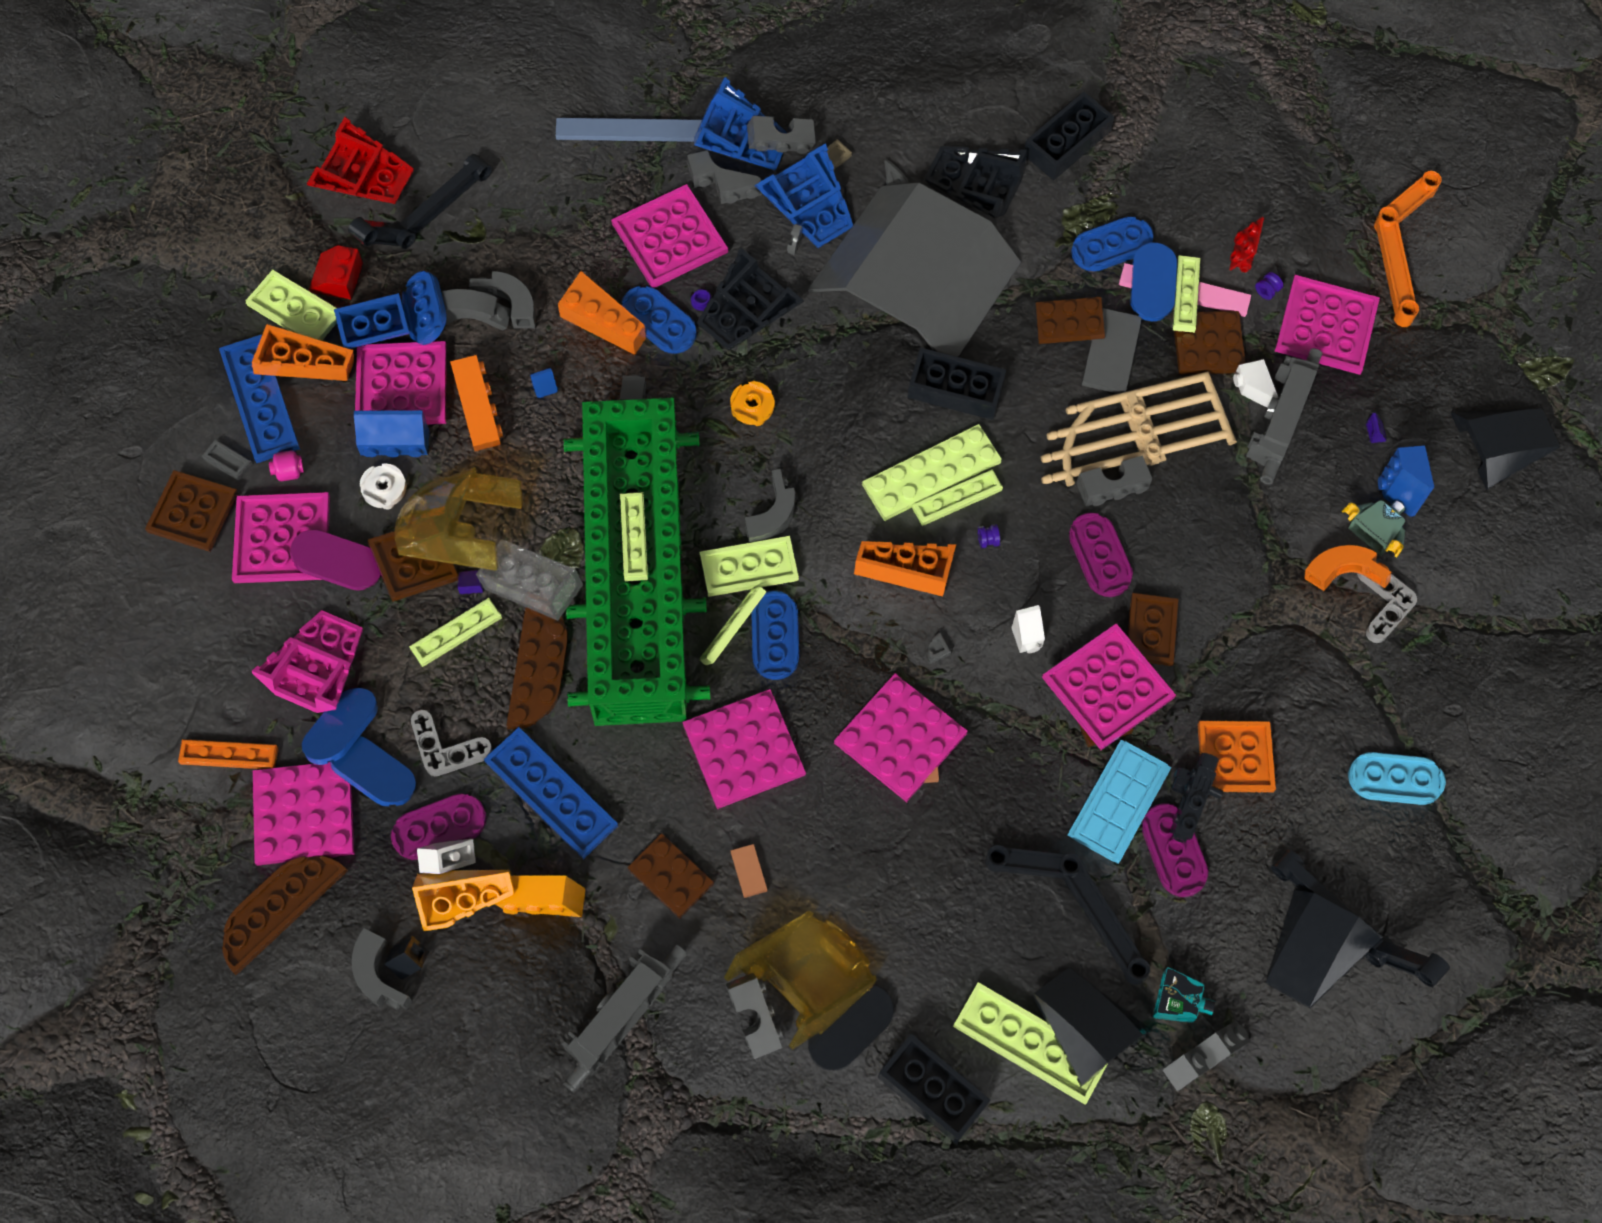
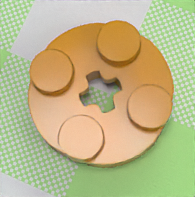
M756 381L749 382V384L743 386L742 384L737 386L730 398L731 412L737 420L744 424L761 426L764 421L771 417L775 408V401L771 390L765 384ZM753 399L756 400L757 406L750 407L747 401L752 402Z

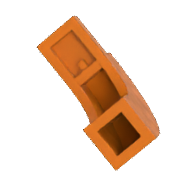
M1345 545L1331 548L1318 555L1305 569V580L1325 591L1337 576L1354 572L1366 576L1385 588L1390 582L1391 571L1383 563H1376L1377 553L1361 546Z

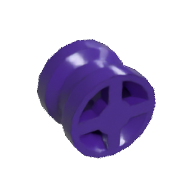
M1268 272L1264 276V280L1258 281L1255 285L1257 293L1266 300L1272 299L1275 296V292H1279L1283 288V282L1280 277L1272 272Z
M992 524L990 527L978 526L980 548H986L988 545L1000 546V534L997 524Z

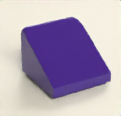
M1372 413L1366 423L1370 442H1385L1387 438L1383 422L1376 413Z
M483 571L459 572V593H483Z

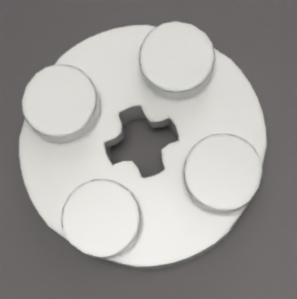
M386 463L382 464V466H372L363 473L360 479L361 493L365 501L377 508H393L404 497L407 483L401 470L391 464ZM385 482H388V487L386 489L380 490L378 484H384Z

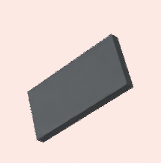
M1102 308L1105 339L1091 341L1082 386L1119 394L1126 392L1142 318L1137 315Z

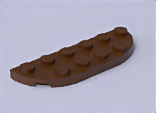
M527 596L506 724L507 729L512 730L518 727L522 729L532 726L546 714H549L559 699L568 647V634L565 622L560 613L550 603L534 596Z
M324 856L298 857L278 868L234 909L226 922L223 931L225 933L222 951L230 970L235 975L241 972L348 870L339 862Z

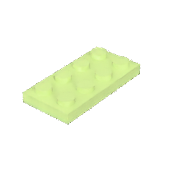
M274 270L266 276L245 301L247 306L288 331L321 341L337 324L334 309H337L336 307Z
M790 536L700 552L708 597L799 581Z

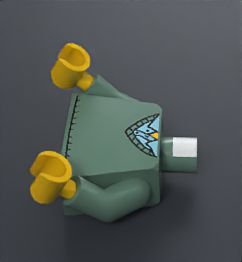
M1381 500L1375 504L1372 502L1360 505L1349 503L1342 510V513L1346 512L1349 515V521L1353 519L1348 529L1380 556L1385 551L1388 552L1390 550L1395 553L1396 558L1404 547L1405 529L1402 527L1405 519L1400 515L1405 510L1402 503L1394 501L1390 506Z

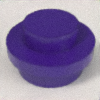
M697 290L691 296V305L698 311H704L712 296L706 290Z

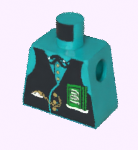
M1167 967L1162 974L1153 1018L1191 1023L1197 1019L1198 1012L1212 1015L1215 1001L1202 997L1204 984Z

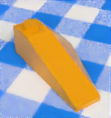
M451 870L442 874L422 873L417 874L412 886L423 931L447 928L455 924L456 921L466 916L469 917L475 914L476 911L486 906L489 907L515 893L510 870Z

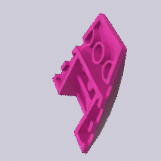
M321 610L299 629L300 632L294 638L290 637L284 642V646L279 651L270 654L266 658L267 661L252 670V674L276 696L316 713L336 710L363 632V627Z

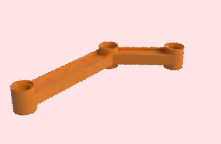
M1435 171L1425 172L1418 181L1388 206L1383 207L1374 222L1395 313L1394 321L1401 327H1408L1412 324L1419 312V306L1414 296L1399 223L1435 195L1442 180L1439 173Z

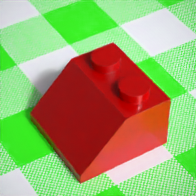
M335 246L321 253L309 292L352 300L363 265L359 250Z

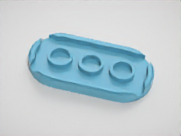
M1367 752L1357 757L1350 765L1348 771L1349 783L1353 790L1361 797L1370 800L1426 805L1437 800L1446 785L1445 775L1441 768L1439 769L1435 762L1425 757Z

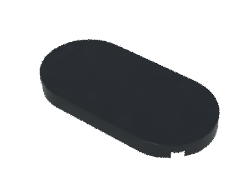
M862 985L855 988L812 1030L808 1040V1048L811 1059L818 1067L829 1071L845 1069L889 1026L894 1009L892 1000L887 992L875 985Z

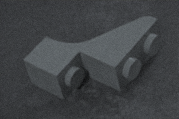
M708 150L687 155L688 168L694 188L706 187L715 183L721 204L734 203L747 198L753 199L762 195V192L755 187L757 183L761 182L758 176L720 168L712 161Z
M1234 1021L1214 1033L1194 1049L1179 1057L1164 1068L1163 1072L1178 1092L1246 1046L1251 1040L1245 1028L1239 1025L1237 1021Z

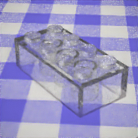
M503 539L500 540L476 573L485 590L557 621L583 586L576 569Z

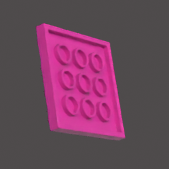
M687 184L611 219L616 232L647 282L653 288L728 253V247Z
M1295 275L1290 288L1275 352L1306 360L1309 351L1315 348L1323 353L1319 364L1360 375L1363 371L1380 297Z
M446 341L431 342L427 345L413 342L367 344L357 347L355 411L423 410L427 425L446 424Z
M329 493L237 496L232 581L234 583L322 580L299 571L291 559L290 550L293 540L304 531L320 530L329 533Z
M1117 624L1097 636L1042 676V679L1100 750L1117 740L1176 696Z
M894 674L834 740V744L905 802H908L924 784L927 777L937 766L939 767L967 735L968 731L897 674Z
M771 689L683 722V727L717 809L806 775Z
M330 762L324 765L307 764L253 770L254 856L257 866L289 862L302 856H324L329 858L354 855L352 785L332 770Z

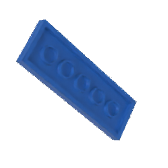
M262 334L219 348L256 463L272 459L273 455L277 452L300 449L277 377L253 373L251 362Z
M519 727L484 758L485 763L582 859L588 856L618 827V823Z

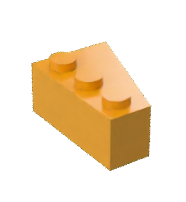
M511 876L515 893L495 903L507 914L526 912L529 914L582 917L586 889L567 876Z

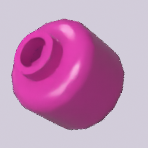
M293 450L277 452L273 455V461L269 462L271 475H276L277 480L281 482L298 479L300 473H304L301 455H297Z

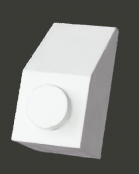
M1259 360L1238 366L1233 380L1235 386L1239 387L1241 395L1268 408L1272 396L1278 398L1265 361Z
M1039 605L1016 611L1012 631L1020 653L1026 651L1027 653H1034L1043 646L1045 637Z
M473 839L434 843L417 848L420 873L442 874L476 863Z

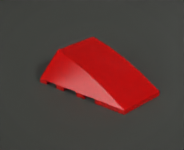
M344 117L335 133L336 142L322 167L316 166L307 185L396 204L414 168L393 152H388L377 140H372L366 135L365 131L355 127L348 118Z

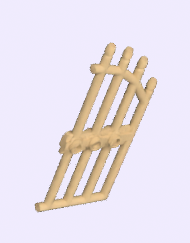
M1209 371L1067 407V414L1080 413L1070 427L1046 434L1048 440L1066 437L1063 450L1041 456L1042 463L1062 459L1063 471L1053 473L1052 475H1045L1041 477L1043 484L1065 480L1066 486H1072L1075 484L1073 477L1079 476V473L1100 467L1101 470L1120 466L1122 461L1142 455L1147 465H1155L1166 461L1165 454L1223 439L1227 440L1228 445L1235 444L1237 442ZM1200 382L1204 383L1207 390L1206 393L1146 407L1143 400L1144 396ZM1211 401L1215 410L1214 412L1158 426H1153L1150 418L1151 415ZM1121 402L1124 413L1084 423L1094 409ZM1214 420H1219L1222 431L1161 446L1157 436ZM1127 421L1132 431L1073 447L1076 434ZM1131 441L1136 442L1139 452L1072 468L1071 464L1072 456Z

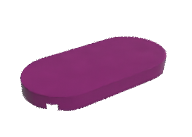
M1085 513L1078 516L1071 525L1069 539L1088 585L1101 596L1115 597L1123 594L1130 586L1133 571L1113 524L1109 519L1103 518L1097 513Z
M320 530L304 531L296 536L292 542L290 550L291 559L296 568L305 574L357 591L374 586L381 577L371 549L364 545Z
M463 793L455 794L403 814L395 822L394 828H392L391 841L395 850L401 856L411 860H418L417 848L434 843L474 839L485 826L486 812L482 803L477 798Z
M1169 803L1155 805L1143 819L1142 833L1160 882L1169 893L1175 896H1193L1201 891L1208 877V867L1195 832L1192 839L1187 840L1186 843L1172 839L1173 834L1170 833V829L1178 808Z

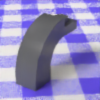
M492 271V279L484 277L470 279V290L490 294L507 301L512 306L511 319L513 328L536 327V314L532 296L519 279L496 271Z
M453 289L441 292L447 314L446 325L457 319L470 318L487 323L502 331L507 329L511 309L497 303V297L467 289Z
M781 469L772 470V484L776 498L772 508L763 514L745 517L748 543L779 537L787 529L793 518L795 491L794 487L788 488L787 477H782Z
M363 928L352 953V971L358 987L371 1002L380 1008L387 999L386 1004L392 1008L399 1010L400 1007L408 1010L412 1003L410 997L384 984L379 976V963L389 943L385 938Z

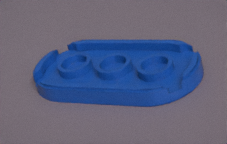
M1124 217L1079 234L1073 243L1071 255L1074 262L1082 269L1100 271L1133 259L1136 251L1141 246L1152 243L1153 230L1142 219L1140 221L1136 217Z
M1147 243L1141 246L1133 258L1130 304L1133 311H1136L1139 317L1147 321H1160L1172 312L1175 304L1177 259L1169 247L1160 243Z
M420 271L408 280L406 284L408 288L406 292L403 291L402 304L410 337L421 345H427L437 339L443 331L447 314L437 277L428 271Z
M639 286L630 289L624 295L622 306L645 325L646 338L662 351L672 354L682 353L694 344L696 340L694 321L657 289L649 286L640 288Z
M768 591L751 612L752 658L754 667L760 675L771 680H780L790 676L796 670L799 663L798 609L794 600L784 592Z
M363 688L347 690L341 694L336 710L324 711L302 741V751L308 761L313 764L324 765L328 764L327 761L334 760L335 762L341 759L348 752L377 714V701L371 691Z
M359 736L341 759L335 762L334 760L330 761L331 768L337 775L382 806L403 805L414 794L416 781L413 773L402 763L364 737Z

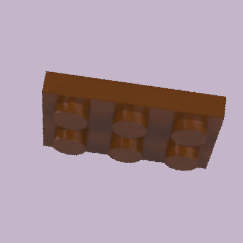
M1101 297L1036 302L1039 344L1105 339Z
M1132 593L1128 638L1150 664L1172 666L1175 652L1178 599Z
M662 833L627 867L679 919L714 885V882Z

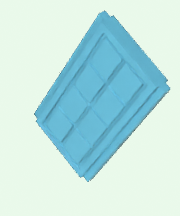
M1120 740L1070 829L1068 836L1119 864L1171 767L1132 744Z

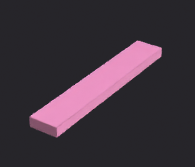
M1124 263L1119 285L1131 288L1132 265ZM1199 282L1197 305L1224 312L1239 311L1240 316L1246 317L1251 295Z

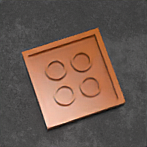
M1198 722L1200 755L1201 753H1208L1219 759L1213 786L1223 790V792H1274L1276 790L1270 722Z

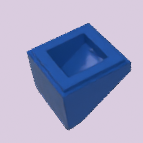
M551 368L530 375L537 398L558 392Z

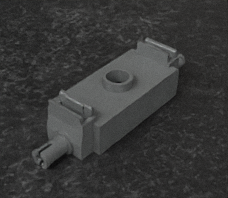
M1312 348L1306 361L1286 356L1274 380L1283 383V387L1278 398L1272 396L1264 417L1270 420L1265 433L1261 435L1254 432L1247 446L1249 451L1246 457L1265 466L1260 477V481L1265 484L1273 483L1293 436L1323 354L1318 349Z
M675 945L663 961L650 957L640 949V959L638 961L633 957L629 958L631 966L635 969L615 993L611 991L603 998L596 1010L599 1013L580 1036L576 1037L570 1031L568 1032V1037L572 1042L569 1045L563 1042L562 1045L577 1060L576 1068L563 1082V1085L570 1091L575 1093L588 1076H593L662 993L667 983L671 980L673 971L687 955L686 951L680 946Z

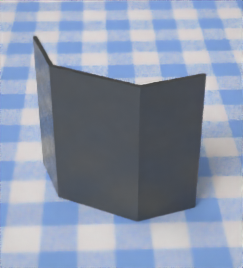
M909 183L881 186L808 291H848L915 328L933 351L959 357L1021 264V261L991 221L923 184Z

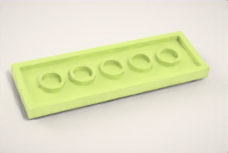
M978 424L862 481V486L883 520L886 521L912 508V504L960 484L1000 464L1002 459Z
M979 982L953 1025L954 1028L1085 1105L1107 1066L1105 1065L1099 1074L1080 1087L1077 1081L1078 1077L1073 1067L1070 1068L1061 1044L1058 1045L1051 1025H1048L1044 1020Z

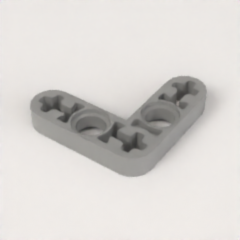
M1357 573L1358 578L1389 602L1366 629V636L1370 641L1381 643L1412 610L1417 602V596L1414 591L1392 574L1390 583L1393 589L1387 591L1371 579ZM1398 589L1399 593L1394 597L1393 595ZM1407 597L1409 601L1404 604L1402 599ZM1386 612H1395L1397 620H1389L1386 617ZM1381 624L1385 625L1378 635L1374 633Z
M418 710L411 717V725L424 767L431 776H440L482 762L493 751L489 740L483 737L442 749L431 714L425 710ZM424 717L427 720L425 725L428 731L423 732L419 724V718ZM426 738H434L435 745L432 748L427 749L422 746ZM482 744L483 747H487L484 749L485 753L480 754L479 751H476L478 750V745ZM467 748H470L473 755L472 758H470ZM457 751L465 753V758L461 762H454L452 760V755ZM432 754H435V758L439 763V768L434 769L433 766H431L433 765L430 756Z

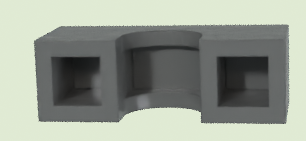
M752 116L747 124L749 149H756L757 151L776 150L781 153L796 151L797 153L804 154L809 152L816 143L813 119L793 118L787 127L788 133H781L775 128L773 117Z
M1143 455L1121 462L1118 470L1121 477L1119 480L1107 479L1101 467L1079 473L1076 484L1085 506H1099L1110 499L1119 500L1134 492L1136 494L1145 492L1151 484L1152 476Z
M754 973L726 983L730 999L737 1013L746 1009H752L757 1012L755 1023L742 1030L752 1057L756 1059L781 1049L780 1040L784 1039L779 1025L774 1026L771 1017L775 1016L771 1002H766L763 994L767 991L762 978L757 979Z

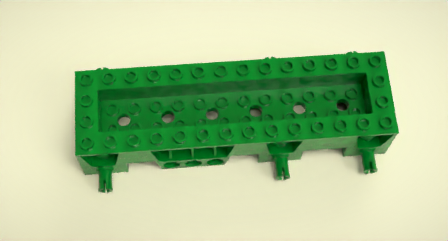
M674 398L582 402L583 437L564 438L563 441L564 452L583 451L586 604H566L567 619L586 618L588 691L568 692V707L590 706L595 726L687 721L686 708L689 700H710V685L689 686L686 684L684 664V615L696 612L707 613L706 598L685 599L682 592L677 449L680 446H700L699 432L679 433V431H676ZM629 451H634L638 454L634 459H628L625 455ZM643 492L648 580H641L638 585H631L628 581L624 580L620 494ZM634 619H639L643 624L640 628L634 629L630 626V622ZM635 663H641L644 669L640 673H634L631 667Z

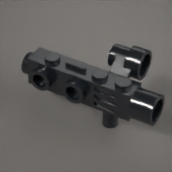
M1201 753L1197 766L1191 771L1180 767L1176 768L1171 789L1184 795L1182 796L1178 811L1172 820L1173 824L1170 829V833L1173 834L1172 839L1181 843L1191 840L1208 795L1218 799L1222 797L1223 790L1212 785L1219 763L1217 757L1208 753Z

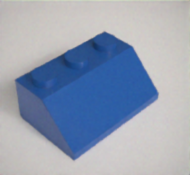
M399 293L334 309L342 344L347 349L410 334Z
M423 410L354 411L356 445L360 455L366 457H375L376 455L420 457L421 455H428L430 431Z
M1425 446L1397 448L1378 478V488L1382 490L1383 498L1391 504L1394 501L1402 503L1405 508L1403 512L1410 517L1416 515L1434 489Z

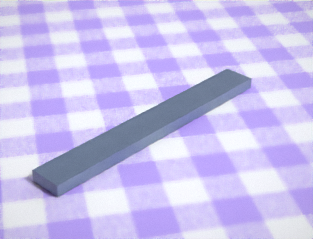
M557 118L555 136L556 140L694 142L695 134L702 120Z

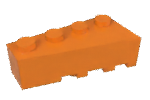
M582 271L579 272L558 303L561 318L634 355L646 339L645 325Z
M266 324L251 363L253 373L258 375L347 381L354 364V352L351 349Z
M477 355L450 361L474 451L501 445L499 438L503 437L500 424L495 425L494 417L498 415L495 404H490L488 396L492 395L489 382L484 383L482 375L486 374L483 361L478 362Z
M861 541L854 574L943 597L956 544H948L945 547L928 543L927 546L913 545V543L892 545V542Z

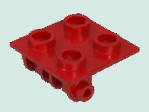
M1264 217L1252 222L1247 228L1236 234L1234 251L1230 256L1231 264L1229 270L1238 267L1241 272L1246 273L1251 269L1254 255L1257 252Z

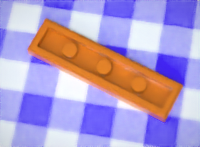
M182 739L178 762L182 765L271 769L276 767L279 747L273 744Z

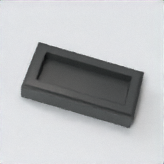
M216 439L202 455L203 460L238 481L241 480L253 465L251 460Z

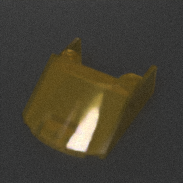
M476 467L426 484L408 499L398 515L394 532L398 554L497 570L496 543L475 539V528L471 524L457 521L466 500L521 509L523 506L521 481L476 473Z
M810 911L737 953L724 976L726 981H730L743 972L746 975L754 973L757 979L762 978L763 982L768 980L800 1013L796 1019L798 1030L789 1044L792 1050L817 1033L821 1035L862 997L877 980L875 975L872 976L868 968L870 962L858 945L830 921L826 920L824 923L812 917L814 913Z

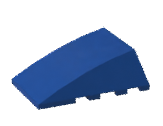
M724 77L694 137V145L776 170L783 152L749 149L747 124L752 116L765 115L760 112L761 109L756 104L752 105L744 97L745 94L739 89L733 88L729 84L730 81ZM774 121V126L779 132L787 133Z
M826 143L808 153L804 159L775 176L771 175L755 185L794 225L802 226V233L817 248L822 247L853 227L845 199L843 200L840 191L839 181H837L834 173L832 160L830 161L827 153Z

